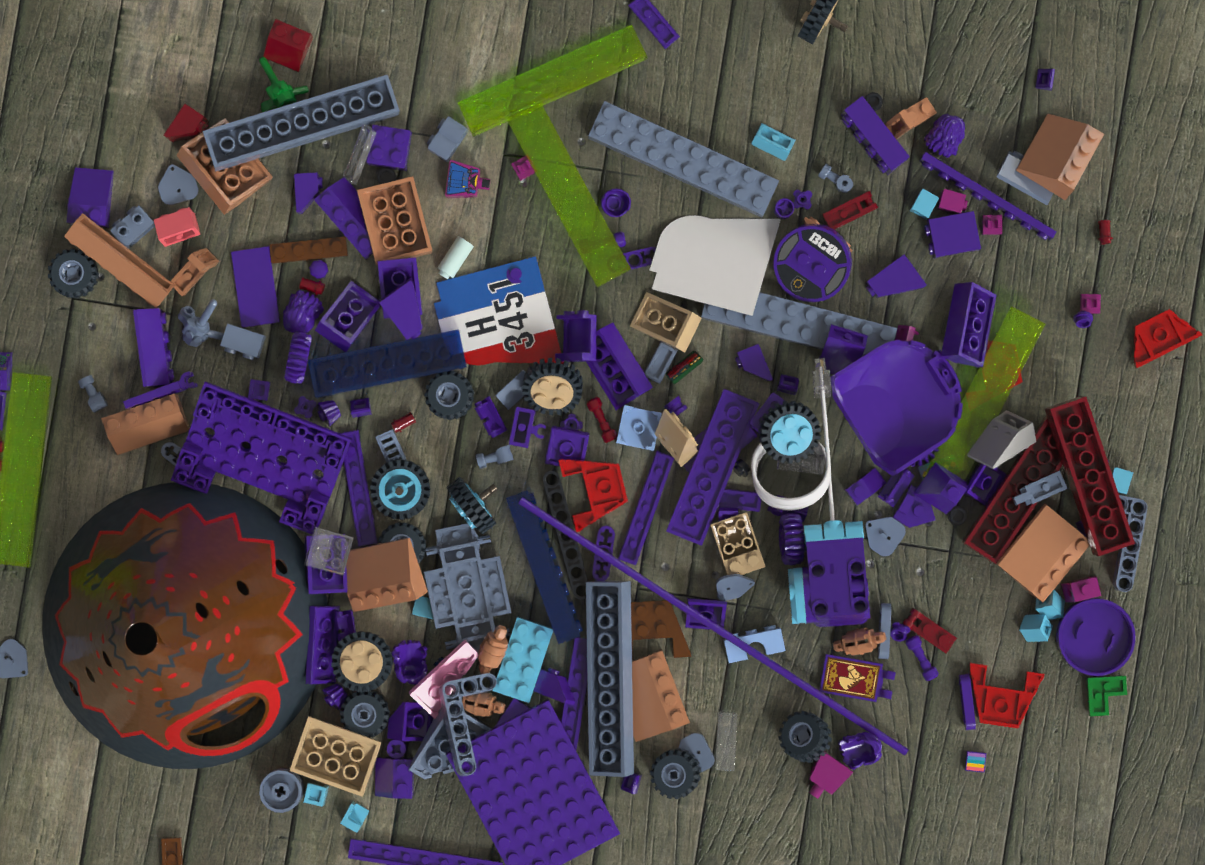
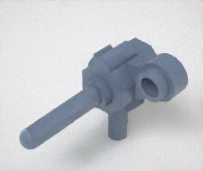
M212 299L201 317H196L194 309L189 306L181 308L178 313V319L184 325L182 330L183 340L189 346L197 347L202 342H205L208 337L222 340L224 333L210 330L209 323L207 322L217 306L216 300Z

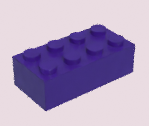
M863 96L847 107L841 114L842 123L846 128L850 127L853 130V137L859 144L863 143L866 147L865 152L871 159L874 157L878 163L876 166L882 174L886 173L889 175L910 157Z

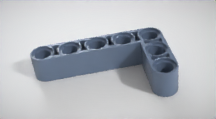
M1119 495L1128 524L1130 525L1132 521H1135L1138 525L1136 531H1131L1135 542L1134 548L1130 551L1126 547L1118 549L1113 576V587L1118 591L1127 592L1132 589L1147 514V504L1141 499ZM1136 502L1141 505V510L1138 513L1133 510V505ZM1128 559L1131 565L1125 570L1122 562ZM1121 578H1125L1127 581L1125 588L1119 586Z
M490 673L448 681L439 688V697L455 770L460 776L471 775L476 770L475 757L461 697L485 693L494 689L497 680ZM483 678H487L490 681L489 688L483 686ZM465 682L471 684L472 689L470 692L464 689ZM446 686L452 687V696L445 693ZM450 705L457 707L456 715L450 713ZM455 724L461 726L460 734L454 732L453 726ZM459 743L465 745L466 750L464 753L458 751L457 746ZM463 762L469 764L470 770L468 772L462 770Z

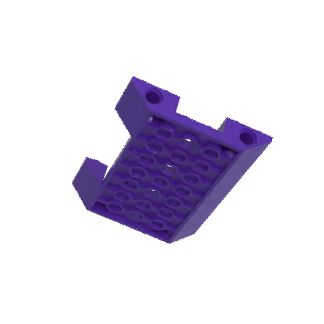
M204 382L193 414L194 418L186 442L179 454L171 481L207 494L216 472L288 499L279 522L315 536L352 438L211 383ZM205 428H212L215 431V434H208ZM246 441L250 443L251 448H244L241 442ZM278 456H285L287 462H280ZM319 469L324 475L317 476L314 470Z

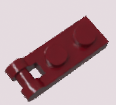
M868 191L822 214L827 226L835 230L878 209L877 204L871 198V192ZM865 201L867 207L864 209L860 204V202Z
M912 608L910 610L911 614L907 620L904 619L902 624L908 626L910 630L947 654L957 638ZM917 618L920 619L919 625L915 626L913 624Z

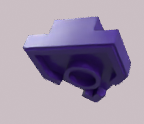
M910 485L893 516L894 519L908 528L935 521L931 504L915 495L914 492L917 488Z

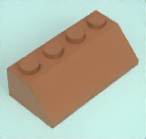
M172 394L101 418L107 437L117 455L190 430L178 394Z

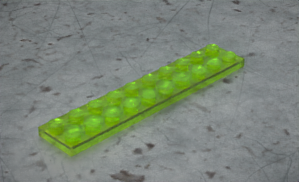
M630 25L458 102V105L474 137L648 58L633 26Z
M541 102L508 119L509 126L596 287L598 288L630 271L631 268Z
M1012 306L1010 307L985 355L983 367H979L961 402L963 403L962 414L955 427V432L945 443L938 447L939 451L935 452L934 459L932 458L923 478L936 462L965 481L975 462L974 459L967 456L968 452L992 419L999 415L1046 325L1045 323Z
M15 372L12 374L0 479V564L31 567L52 384L51 376Z

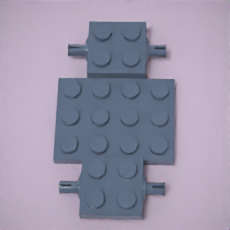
M467 523L435 530L437 546L426 548V551L434 550L426 552L428 556L438 553L441 557L443 568L426 571L424 574L436 629L455 625L456 640L445 642V645H450L446 646V650L456 648L466 640L478 652L484 637L488 632H494L496 628L493 617L511 613L500 556L483 560L480 557V544L491 542L490 539L483 540L490 538V535L478 537L475 528L472 529Z

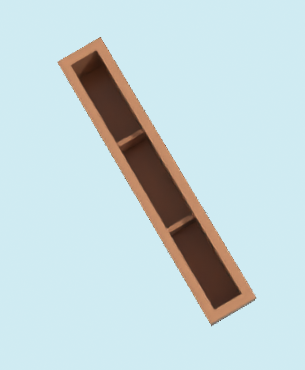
M83 213L64 236L72 245L81 249L86 256L99 263L103 269L108 270L117 280L126 284L134 293L140 295L148 304L155 308L161 304L175 286Z

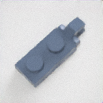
M1057 471L1023 486L1024 488L1019 489L1021 494L1012 497L1015 505L1024 501L1026 505H1029L1068 488L1060 471Z

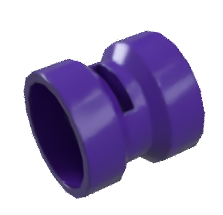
M786 198L780 199L774 207L775 215L780 219L789 218L794 212L793 202Z

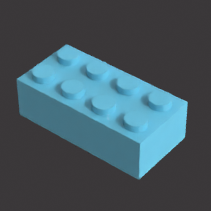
M517 617L508 648L505 652L506 655L503 658L496 679L497 684L493 689L494 692L527 703L530 702L554 628Z

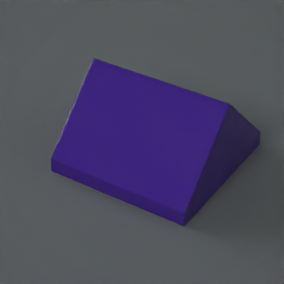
M978 462L967 480V490L964 494L986 506L1006 474L997 467L992 469Z
M687 598V605L724 628L727 601ZM686 613L685 628L710 629Z

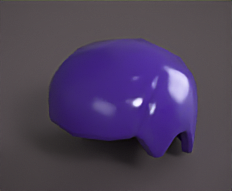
M610 189L602 196L601 207L604 213L610 217H621L630 210L631 199L628 193L622 189Z

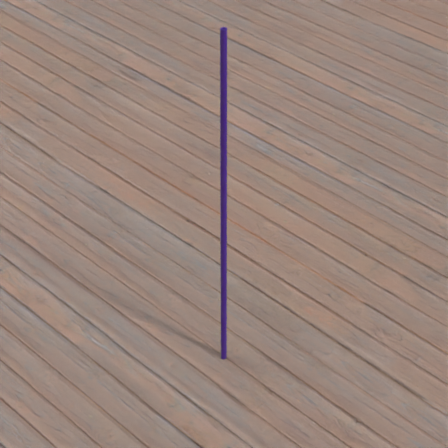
M523 497L518 504L867 732L877 736L904 756L907 754L908 748Z

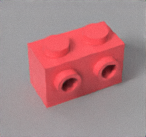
M190 207L181 208L177 212L164 214L154 219L158 239L164 247L201 235L196 215Z

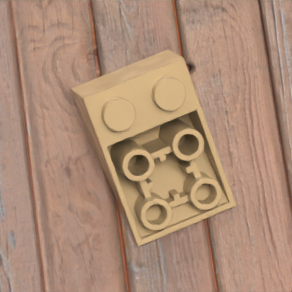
M665 409L655 431V436L682 467L697 455L698 450L696 446L698 444L687 427H683L674 412L670 414Z
M747 512L710 524L727 575H743L766 567Z

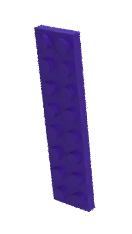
M723 389L666 532L702 546L750 428V421L755 416L759 406L758 402Z

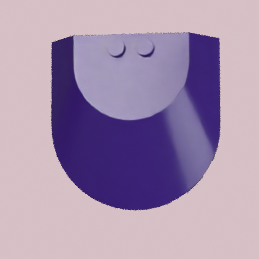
M913 340L887 342L830 377L833 399L874 464L892 476L945 443L955 432V427L958 420L961 419L963 403L960 401V392H962L960 382L949 362L939 352H933L925 347L926 344Z

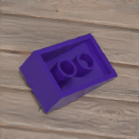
M75 168L68 201L66 223L73 225L83 213L98 226L109 228L114 171Z
M416 257L377 261L381 298L411 278L415 287L420 315H422L423 310ZM383 309L384 319H385V318H390V317L388 316V314L385 312V310Z
M351 281L319 321L315 331L346 353L381 306L379 300Z
M345 534L305 536L308 594L348 592Z

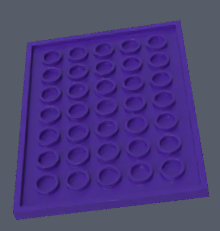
M549 699L472 739L471 744L476 762V770L473 774L468 776L458 775L455 770L452 752L446 753L449 762L505 865H562L620 834ZM462 744L457 749L460 753H464L466 747ZM467 762L462 763V770L464 772L470 770Z

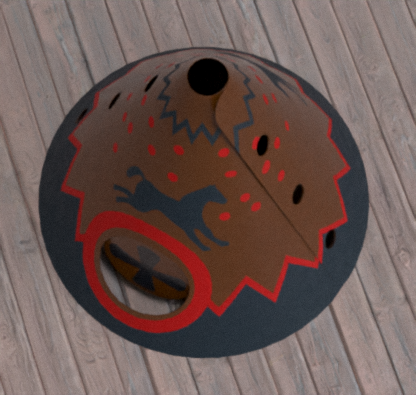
M173 482L142 488L117 499L92 516L78 530L58 559L50 577L43 608L42 635L44 652L55 687L68 709L89 733L116 752L142 763L171 769H198L229 763L247 756L278 736L295 719L316 684H306L310 606H328L326 593L308 594L305 545L290 526L279 522L280 516L252 497L233 489L211 484L206 494ZM276 560L283 562L287 570L286 574L279 572L275 564ZM237 581H242L248 589L247 596L239 592L236 584ZM196 603H201L205 606L207 618H202L197 613ZM138 622L150 624L157 635L155 649L146 655L134 654L128 649L125 642L127 630ZM103 651L107 654L112 667L108 666L105 662ZM86 667L91 671L95 682L89 678ZM70 681L76 687L79 696L75 695V693L73 692L70 686ZM260 698L265 702V713L259 725L249 735L234 743L212 747L194 744L187 738V735L209 732L237 719L250 710Z

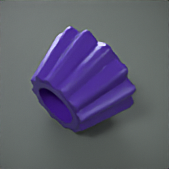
M333 400L317 404L319 418L322 422L325 421L329 427L341 417L340 410Z
M334 684L322 690L326 696L324 699L330 707L334 706L337 710L341 709L342 704L348 698L346 692L339 684Z

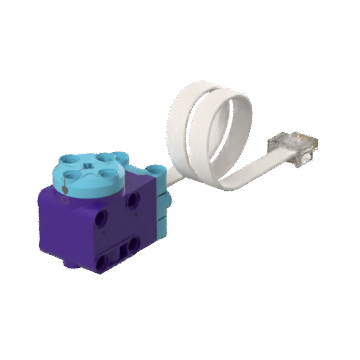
M825 358L815 359L816 371H812L814 398H821L825 448L817 440L819 445L818 447L814 446L813 450L819 455L825 465L826 472L824 478L813 491L800 497L782 498L768 493L757 479L759 461L767 453L762 443H760L753 453L751 462L753 484L758 496L766 504L780 510L806 508L817 502L828 488L831 521L823 524L824 530H822L821 524L804 526L808 567L788 569L792 624L814 623L818 627L864 624L870 618L863 544V522H845V529H843L842 521L835 520L825 402V398L831 397L830 370H826Z

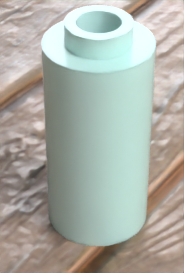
M457 236L437 267L440 270L438 274L446 279L449 277L454 278L474 246Z

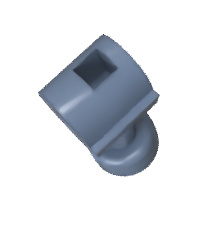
M825 164L818 177L821 179L827 177L836 184V189L839 192H849L853 187V182L849 176H840L830 171L832 167Z
M92 375L78 381L80 387L86 389L89 396L88 404L94 413L108 406L104 395L100 391L97 392L92 385L94 383Z
M510 445L500 447L496 452L486 456L483 453L476 454L479 469L486 468L487 463L497 462V464L514 460Z

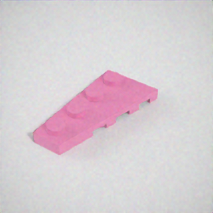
M464 640L409 691L410 696L436 719L442 707L439 697L440 686L448 681L461 679L463 675H466L479 656L478 652ZM446 686L445 693L450 696L453 689L450 686Z

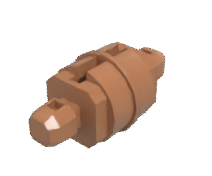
M497 626L494 632L487 633L480 644L478 659L481 674L489 673L492 668H498L505 657V652L508 648L506 627Z
M856 628L855 630L848 631L842 636L841 640L835 641L833 647L837 652L845 651L846 655H864V653L872 652L873 649L877 648V644L884 642L886 634L882 631L874 632L873 628Z
M489 692L461 697L464 711L474 714V716L487 717L493 715V713L501 714L506 709V705L496 701V696Z

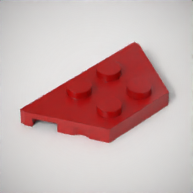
M1170 309L1134 326L1135 369L1202 336V333L1191 327L1188 322L1179 318Z

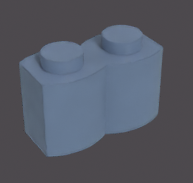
M449 116L446 120L444 118L441 120L437 127L439 129L438 133L432 135L427 142L429 145L428 150L447 163L468 132V128Z

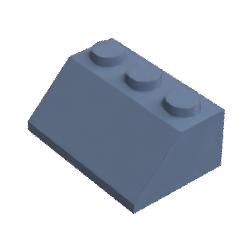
M1009 151L997 170V178L1048 205L1053 193L1016 171L1024 156L1017 151L1013 153Z

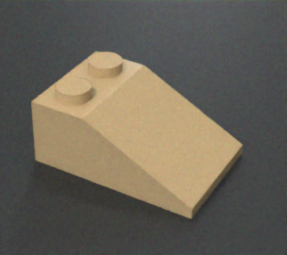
M646 292L630 327L673 348L686 352L702 318L687 309Z

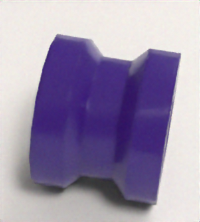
M677 396L664 406L670 413L674 412L676 416L688 408L681 402L680 396Z
M391 740L387 745V753L395 759L401 758L407 751L405 741Z

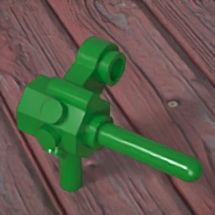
M265 57L259 59L262 68L271 82V86L266 88L270 99L262 102V113L296 103L295 95L309 92L307 86L293 88L284 80H278Z

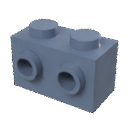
M134 206L128 210L127 216L123 220L120 218L113 223V228L110 231L120 243L130 249L151 231L155 224L154 220L141 206Z
M227 324L220 346L225 347L224 351L235 354L238 351L243 353L242 357L253 360L254 357H260L266 336Z

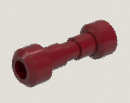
M595 397L587 401L586 406L589 411L593 412L600 424L603 442L608 443L616 439L618 435L615 429H611L604 417L601 399Z

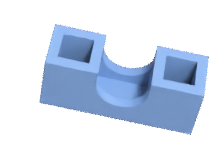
M776 625L764 627L765 631L757 632V629L745 631L746 635L738 636V633L733 634L748 645L753 642H760L764 646L766 655L785 651L781 628H776ZM723 640L728 663L748 659L745 651L728 640Z

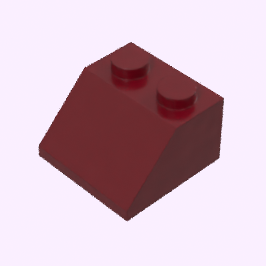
M275 19L267 39L263 57L299 72L313 36L309 32Z
M184 104L163 136L172 143L193 139L209 128V121L187 104Z

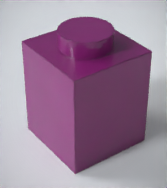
M943 189L937 209L952 214H961L962 211L965 212L968 200H965V194Z

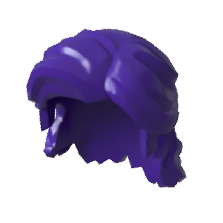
M944 114L933 123V128L924 137V141L928 149H933V152L938 150L939 155L949 158L951 155L956 156L958 146L965 138V123L958 116Z
M298 290L296 294L291 293L289 304L283 311L284 328L290 333H308L315 326V319L324 311V308L319 298H315L313 294L309 297V292L305 293L302 290Z
M403 640L393 647L394 671L398 680L402 683L417 685L427 674L425 659L427 647L422 646L418 640H408L407 644Z
M868 732L858 733L855 736H843V739H840L838 742L839 750L843 751L840 753L843 756L842 761L852 770L857 769L863 764L864 766L874 764L882 756L880 739Z

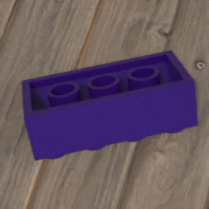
M344 177L325 189L314 200L360 254L367 259L373 254L358 193Z
M973 282L957 283L954 285L942 347V357L954 363L983 367L996 294Z
M160 308L133 310L143 387L155 388L171 384L175 377L174 371L170 369L169 364L172 361L171 351L167 349L169 333L165 331L164 324H167L166 313L162 312Z
M613 322L596 331V361H586L615 410H618L653 387Z

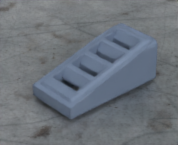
M393 429L375 437L386 462L399 458L407 460ZM392 437V441L383 444V440ZM393 444L396 445L395 448L390 449V450H388V451H386V449H385L386 447H388V446H390V445H393ZM399 451L398 455L389 458V454Z

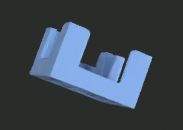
M624 405L616 443L654 451L657 438L655 431L662 413Z

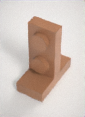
M926 97L908 109L899 112L885 125L893 136L898 139L909 130L937 114V112Z
M207 248L193 252L187 258L189 261L170 281L175 285L173 288L181 296H185L210 268L215 267L219 263V260Z

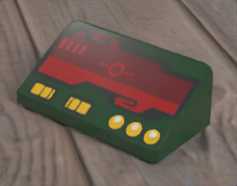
M692 351L667 371L665 375L675 385L700 365L704 359L696 351Z

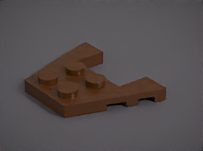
M667 600L631 602L632 660H634L633 640L673 638L674 658L691 657L687 642L670 602Z

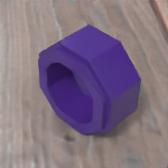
M322 260L313 261L309 267L311 275L317 279L325 278L329 272L328 265Z

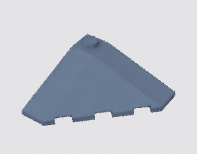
M450 705V713L453 715L457 714V707L455 705ZM442 707L436 719H433L408 768L423 779L432 778L431 774L443 772V774L454 772L446 756V753L451 751ZM464 711L471 740L492 729ZM459 724L453 726L454 732L457 734L461 733V726Z

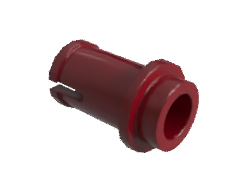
M1110 220L1098 221V241H1100L1101 245L1111 244V240H1113V237H1111Z
M303 277L299 289L313 292L318 296L323 294L325 284L322 281L316 282Z
M409 412L397 420L393 419L391 425L396 433L399 431L401 433V430L416 423L412 413Z

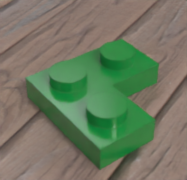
M1125 675L1087 677L1089 716H1109L1108 696L1127 695Z

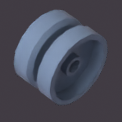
M279 768L273 770L263 779L259 795L262 803L273 812L284 813L292 810L301 801L305 786L299 774L290 771V768ZM281 786L284 787L283 790H286L285 793L280 792L279 788Z

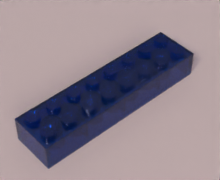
M459 329L419 337L413 340L409 339L308 360L314 394L317 399L468 368Z
M529 490L507 497L506 500L557 642L560 644L580 637V632L583 629L580 620H575L573 615L576 613L573 601H568L567 595L570 593L567 584H562L560 579L563 573L560 565H555L554 559L557 557L554 548H549L547 543L550 537L547 529H542L541 522H543V519L518 504L522 497L532 504H537L534 493H529Z

